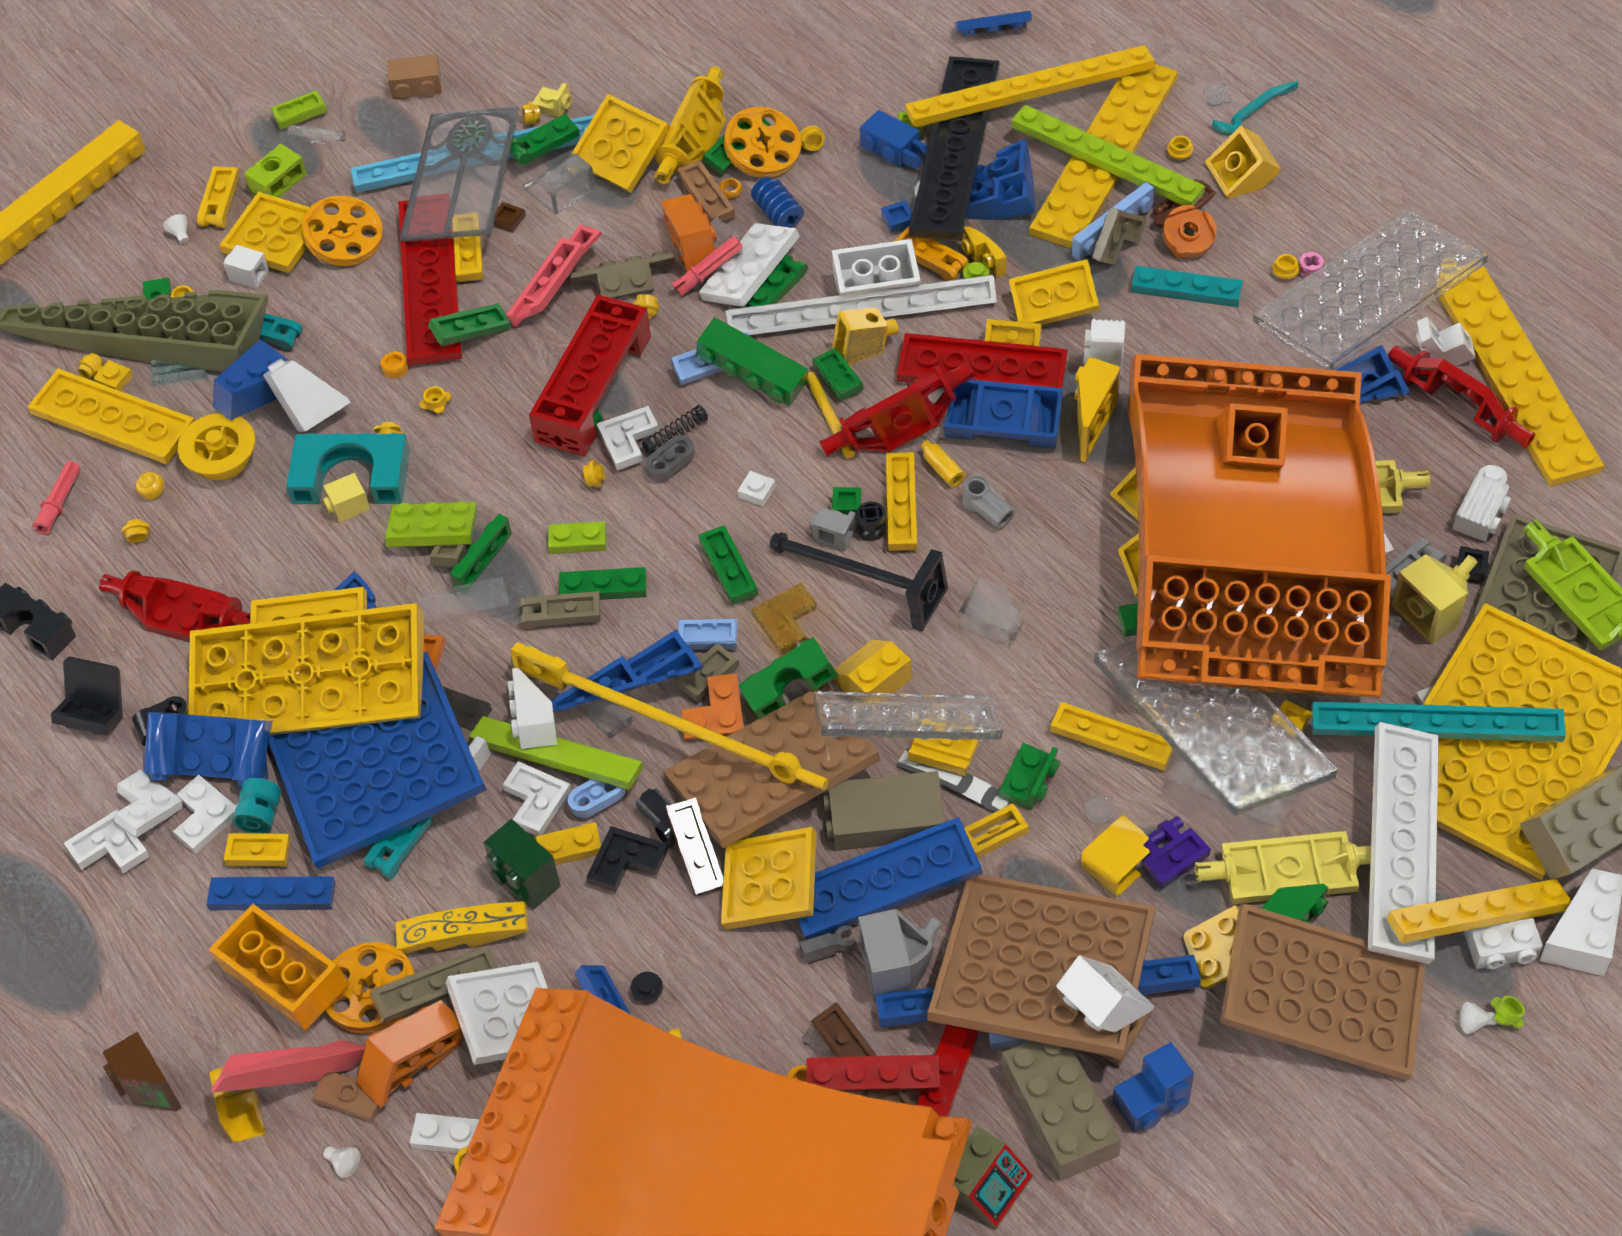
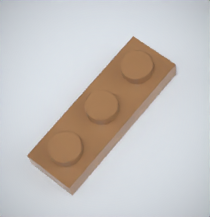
M700 160L677 169L678 178L693 196L695 202L701 203L703 214H707L711 225L714 226L736 216L734 207Z

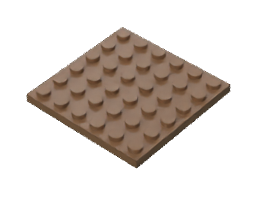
M981 874L967 879L928 1009L927 1021L1123 1058L1131 1023L1117 1032L1093 1029L1084 1021L1086 1015L1080 1009H1073L1063 1000L1065 995L1056 985L1077 957L1081 955L1113 966L1138 990L1156 906Z

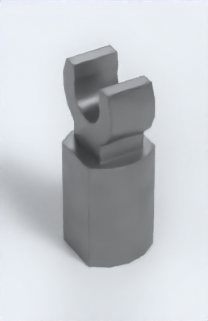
M844 925L838 928L834 934L826 933L799 942L804 962L809 963L834 955L839 950L843 952L854 951L857 948L856 939L850 941L843 940V937L852 934L851 926Z

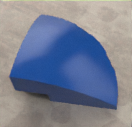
M1025 139L996 152V159L987 166L978 165L967 219H1005L1035 212L1033 172L1028 145Z

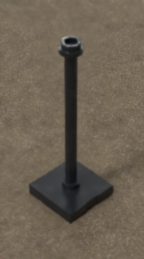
M783 532L774 533L770 540V548L775 553L781 554L785 550L906 589L905 593L910 610L912 628L920 631L924 630L948 590L943 554L934 549H931L914 579H910L789 540L788 535Z

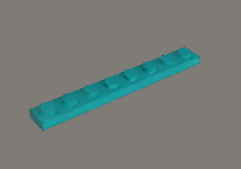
M1343 702L1312 703V735L1375 736V727L1379 722L1438 735V738L1564 742L1566 737L1564 709Z

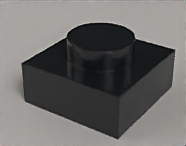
M1460 546L1456 565L1459 566L1468 555L1472 556L1478 563L1469 572L1470 577L1468 579L1484 581L1490 552Z

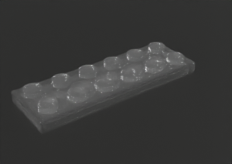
M814 692L813 702L821 736L833 738L840 736L860 738L888 737L891 739L919 738L922 740L931 738L949 740L977 739L980 741L1001 740L1003 728L992 696Z

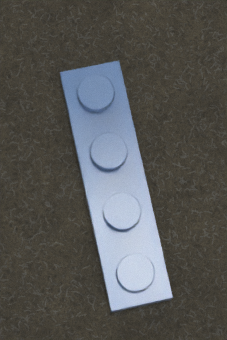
M1145 182L1113 208L1137 215L1148 212L1153 205L1154 187ZM1109 210L1073 237L1072 256L1078 261L1094 253L1095 244L1100 237L1104 226V219Z

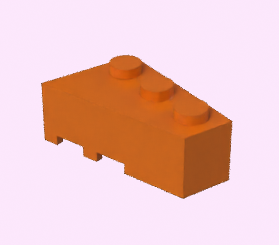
M691 194L661 202L665 225L674 247H678L682 256H679L681 265L685 264L686 272L690 270L689 267L691 265L694 267L715 250L713 241H717L714 226L710 225L707 214H703L701 203H696ZM716 270L713 271V272H712L710 275H708L706 278L712 277V275L716 272Z

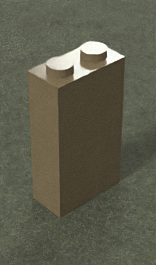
M938 771L845 780L830 788L829 794L823 795L825 813H831L832 821H826L828 840L834 839L835 851L885 846L945 822Z

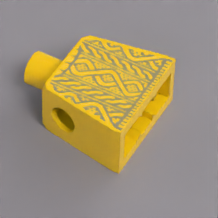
M875 307L839 311L832 349L837 348L849 365L876 356L884 351L886 337L898 334V324L894 318L885 320L880 311Z

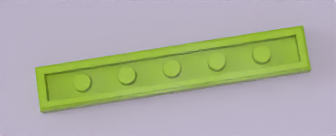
M485 716L480 719L469 735L470 744L478 736L486 740L490 750L628 790L631 789L643 770L642 761L556 737L557 745L521 749L519 737L513 738L512 724Z

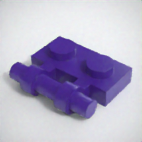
M1175 816L1170 821L1164 820L1158 824L1157 829L1148 835L1149 840L1144 844L1150 853L1142 861V867L1161 888H1164L1194 867L1195 862L1200 863L1210 856L1211 852L1210 847L1191 827L1182 834L1178 831L1184 826L1183 821L1178 816ZM1164 839L1170 841L1160 849L1156 846Z

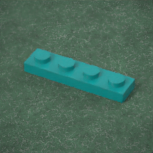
M1136 265L1131 292L1239 307L1243 280Z

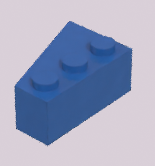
M260 339L214 379L212 407L229 420H233L277 400L263 375L270 371L268 366L279 359H283V361L289 360Z

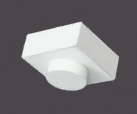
M749 471L737 491L738 498L764 507L776 487L775 479Z

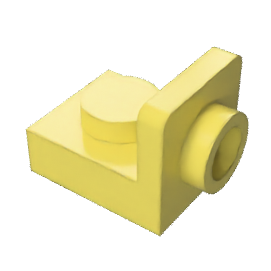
M562 83L558 91L542 87L532 104L534 106L538 105L540 113L559 117L571 106L572 95L566 83Z

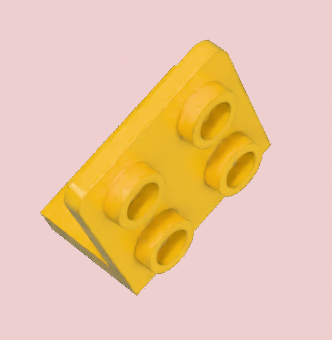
M1236 905L1186 931L1183 935L1189 955L1195 956L1201 978V986L1206 989H1210L1227 980L1239 909Z

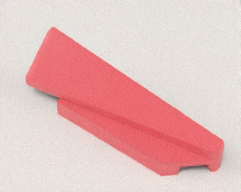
M579 224L569 239L562 237L506 314L513 327H516L524 318L542 312L580 258L602 235L600 230Z
M338 1040L318 1047L234 1054L225 1062L211 1090L215 1093L320 1081L325 1073L353 1070L362 1059L365 1046L345 1040Z

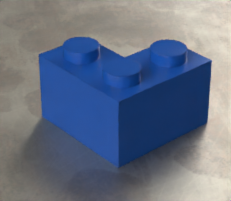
M1169 1042L1143 1057L1142 1072L1114 1087L1112 1102L1134 1133L1142 1128L1148 1130L1157 1125L1161 1117L1170 1112L1176 1114L1189 1104L1194 1072L1174 1044Z

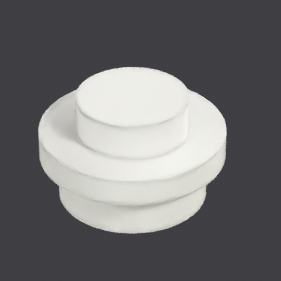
M1496 465L1484 466L1478 473L1481 476H1486L1503 484L1507 482V473Z

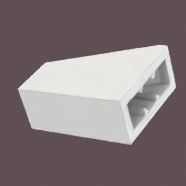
M279 359L269 365L268 369L270 371L263 375L298 432H306L351 403L346 396L293 360L283 361V359Z

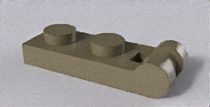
M599 591L522 598L519 601V611L522 613L519 617V627L522 630L531 631L541 626L601 622ZM536 610H541V613H534V612H535Z

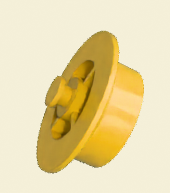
M221 413L209 414L195 420L183 431L178 441V455L186 468L207 479H229L239 474L246 467L249 457L255 448V433L250 423L240 416L229 420Z

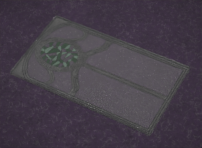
M518 107L431 114L400 235L401 242L492 234L519 115Z

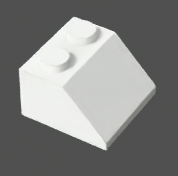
M1081 955L1077 957L1056 985L1065 995L1063 1000L1073 1009H1080L1086 1015L1084 1021L1097 1031L1104 1029L1117 1032L1151 1012L1155 1007L1113 966Z

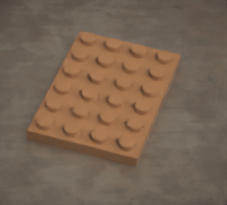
M818 688L815 691L807 692L787 703V705L765 715V717L745 726L744 729L738 730L727 737L772 756L779 752L795 755L799 760L801 768L829 779L825 790L797 779L793 783H784L774 777L768 767L713 744L663 772L667 782L683 801L696 798L706 829L721 847L725 848L879 762L881 759L879 751Z
M1242 903L1238 909L1220 1024L1408 1081L1413 1076L1426 963L1368 951V941Z

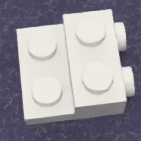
M1533 918L1463 931L1476 969L1485 967L1497 969L1505 964L1519 962L1520 964L1531 963L1539 958L1543 948Z

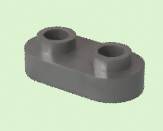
M682 435L668 440L646 459L645 464L648 476L657 481L670 478L693 459L695 454L693 441L689 437Z

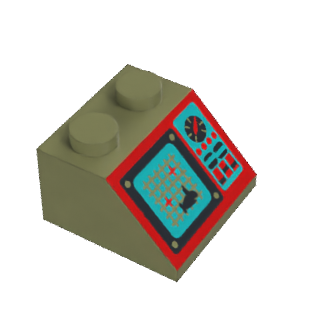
M977 1126L966 1142L953 1183L960 1191L956 1205L996 1230L1032 1180L1033 1174L1004 1142Z

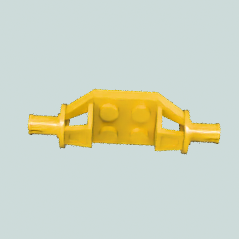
M712 66L709 68L707 76H698L693 79L671 122L663 144L657 148L655 153V159L660 165L654 175L655 179L658 178V182L668 184L673 173H677V169L702 160L703 155L716 143L726 123L721 104L724 90L719 84L724 77V72L720 73L721 68Z

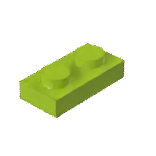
M606 522L550 524L548 532L549 553L607 551Z

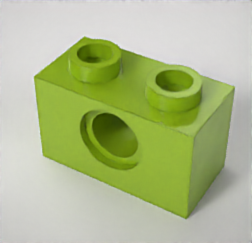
M279 144L255 165L251 166L244 175L251 193L256 195L258 192L280 198L307 175L302 156L283 144Z

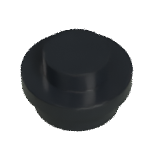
M642 972L635 976L631 983V992L634 998L643 1003L656 1001L663 991L661 978L653 972Z

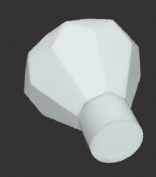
M173 215L163 223L164 229L176 236L180 244L189 241L186 233L187 218L185 215Z
M1465 1002L1460 1011L1461 1028L1465 1033L1470 1034L1485 1025H1496L1497 1021L1494 1019L1496 1013L1485 1012L1474 1003Z
M328 1146L323 1154L324 1158L332 1162L336 1174L342 1179L352 1176L361 1161V1154L355 1147L336 1149Z

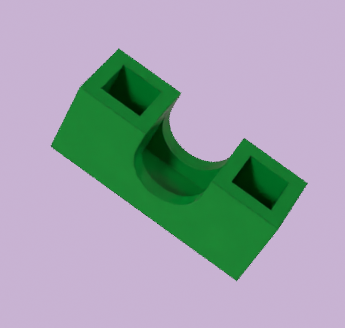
M812 637L799 643L795 649L783 657L774 659L769 666L758 673L751 674L738 686L753 712L761 719L774 710L787 705L783 698V692L790 682L797 679L805 680L812 690L815 691L837 677L838 673L820 644Z

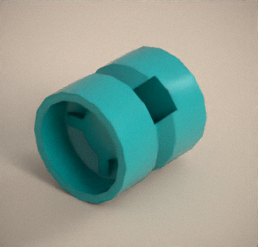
M262 778L246 779L243 782L238 798L240 802L237 803L232 819L234 826L247 833H269L275 817L274 810L277 809L282 792L280 787Z

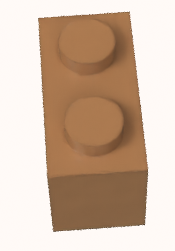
M437 54L387 60L388 83L392 99L442 93L441 70Z

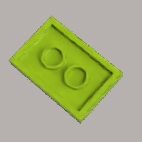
M457 501L455 503L429 502L426 504L401 503L392 505L385 535L386 547L472 544L478 511L476 502Z

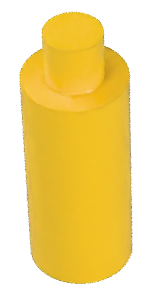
M926 440L921 444L920 448L924 451L923 458L951 488L957 487L964 481L966 473L938 443L932 444L929 440Z

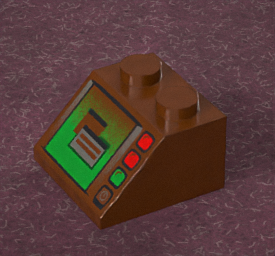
M138 1031L102 1052L108 1062L103 1068L121 1097L127 1094L134 1105L178 1111L182 1108Z

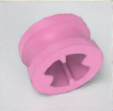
M1315 252L1304 253L1299 260L1300 275L1307 279L1318 278L1323 271L1324 259L1322 256Z

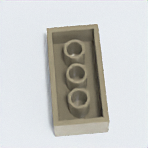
M1622 765L1606 770L1519 823L1550 880L1574 873L1622 843Z
M1029 1041L1002 1052L1001 1070L1059 1182L1119 1156L1121 1139L1073 1049Z

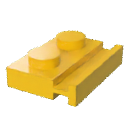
M922 720L912 742V747L908 751V760L966 776L967 769L979 746L980 737Z

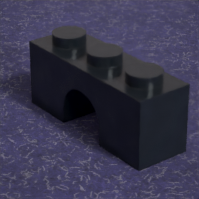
M7 583L0 587V629L11 635L20 626L30 624L23 632L31 648L51 660H54L76 637L71 626L72 620L63 612L56 613L43 600L38 599L36 601L32 599L21 587L14 588Z

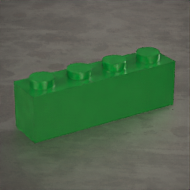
M716 317L711 320L697 340L696 355L702 361L708 364L713 363L722 368L727 375L740 378L752 389L765 392L778 403L783 402L791 406L807 383L808 368Z

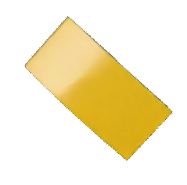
M969 226L964 227V239L961 241L964 253L970 255L974 262L983 261L992 270L996 278L1006 275V255L998 245L978 230Z

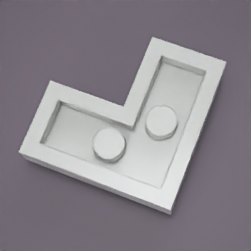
M649 406L597 423L598 432L616 470L643 462L636 440L659 432L658 424Z
M519 761L502 784L504 791L525 800L513 820L525 831L535 836L544 833L571 792L569 783Z
M142 770L137 771L117 784V793L130 801L131 804L115 813V822L136 838L182 809V799L157 781L151 780L150 776Z
M200 775L196 776L176 794V796L183 800L182 804L191 810L193 814L178 826L173 833L180 842L194 854H197L232 823L236 805Z
M117 810L64 842L66 849L81 870L109 853L122 873H125L150 856L138 838L115 822Z

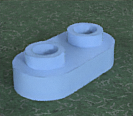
M591 779L570 792L568 796L570 811L579 818L590 817L619 801L625 795L626 789Z

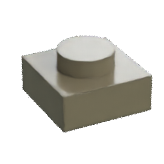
M466 544L435 545L430 555L431 565L447 568L454 567L456 563H460L467 552Z

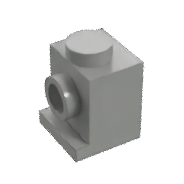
M821 507L819 513H814L810 523V528L813 529L814 542L846 551L856 532L855 513L850 511L848 515H845L840 511Z

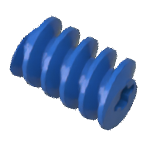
M764 177L759 179L752 187V199L767 215L774 226L792 228L802 219L804 209L796 199H793L791 193L788 192L780 180Z

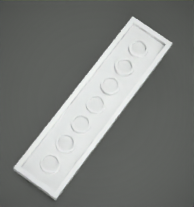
M1379 722L1375 727L1368 951L1430 964L1435 956V937L1401 943L1387 921V916L1390 910L1431 903L1436 900L1438 735Z

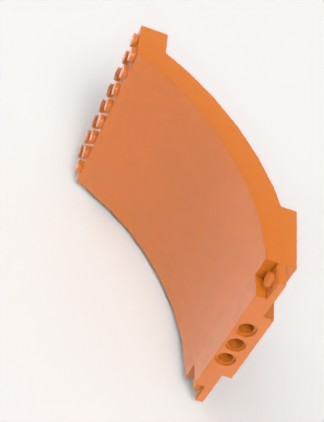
M1135 354L1132 358L1127 416L1130 421L1135 450L1139 515V581L1136 641L1138 662L1136 679L1338 697L1381 698L1383 667L1386 666L1391 575L1386 574L1383 513L1376 462L1367 424L1360 409L1362 372Z
M535 988L434 1229L442 1236H946L960 1192L953 1183L972 1122L969 1118L939 1116L932 1107L860 1096L821 1087L758 1068L678 1038L596 997L588 990Z

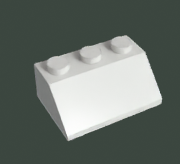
M912 239L832 250L833 274L836 289L840 296L921 284Z

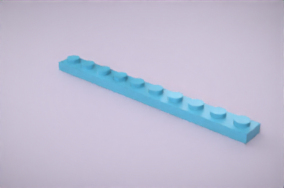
M595 114L571 119L579 128L580 136L555 149L576 145ZM538 127L516 131L513 138H519ZM509 133L494 137L497 141L504 142L508 138ZM490 141L489 145L480 155L494 162L503 161L505 147L504 145L497 146ZM473 142L464 143L463 148L473 149V146L465 145ZM448 147L438 151L430 150L426 168L434 167L452 157ZM424 152L350 168L356 193L417 180ZM510 154L509 159H513L514 155ZM462 160L452 162L436 172L424 173L423 178L459 171ZM468 160L466 169L486 164L477 160Z

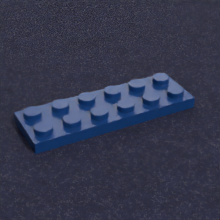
M957 817L816 872L813 916L797 919L806 940L826 933H832L841 926L859 922V916L888 911L983 873L982 867L961 820Z

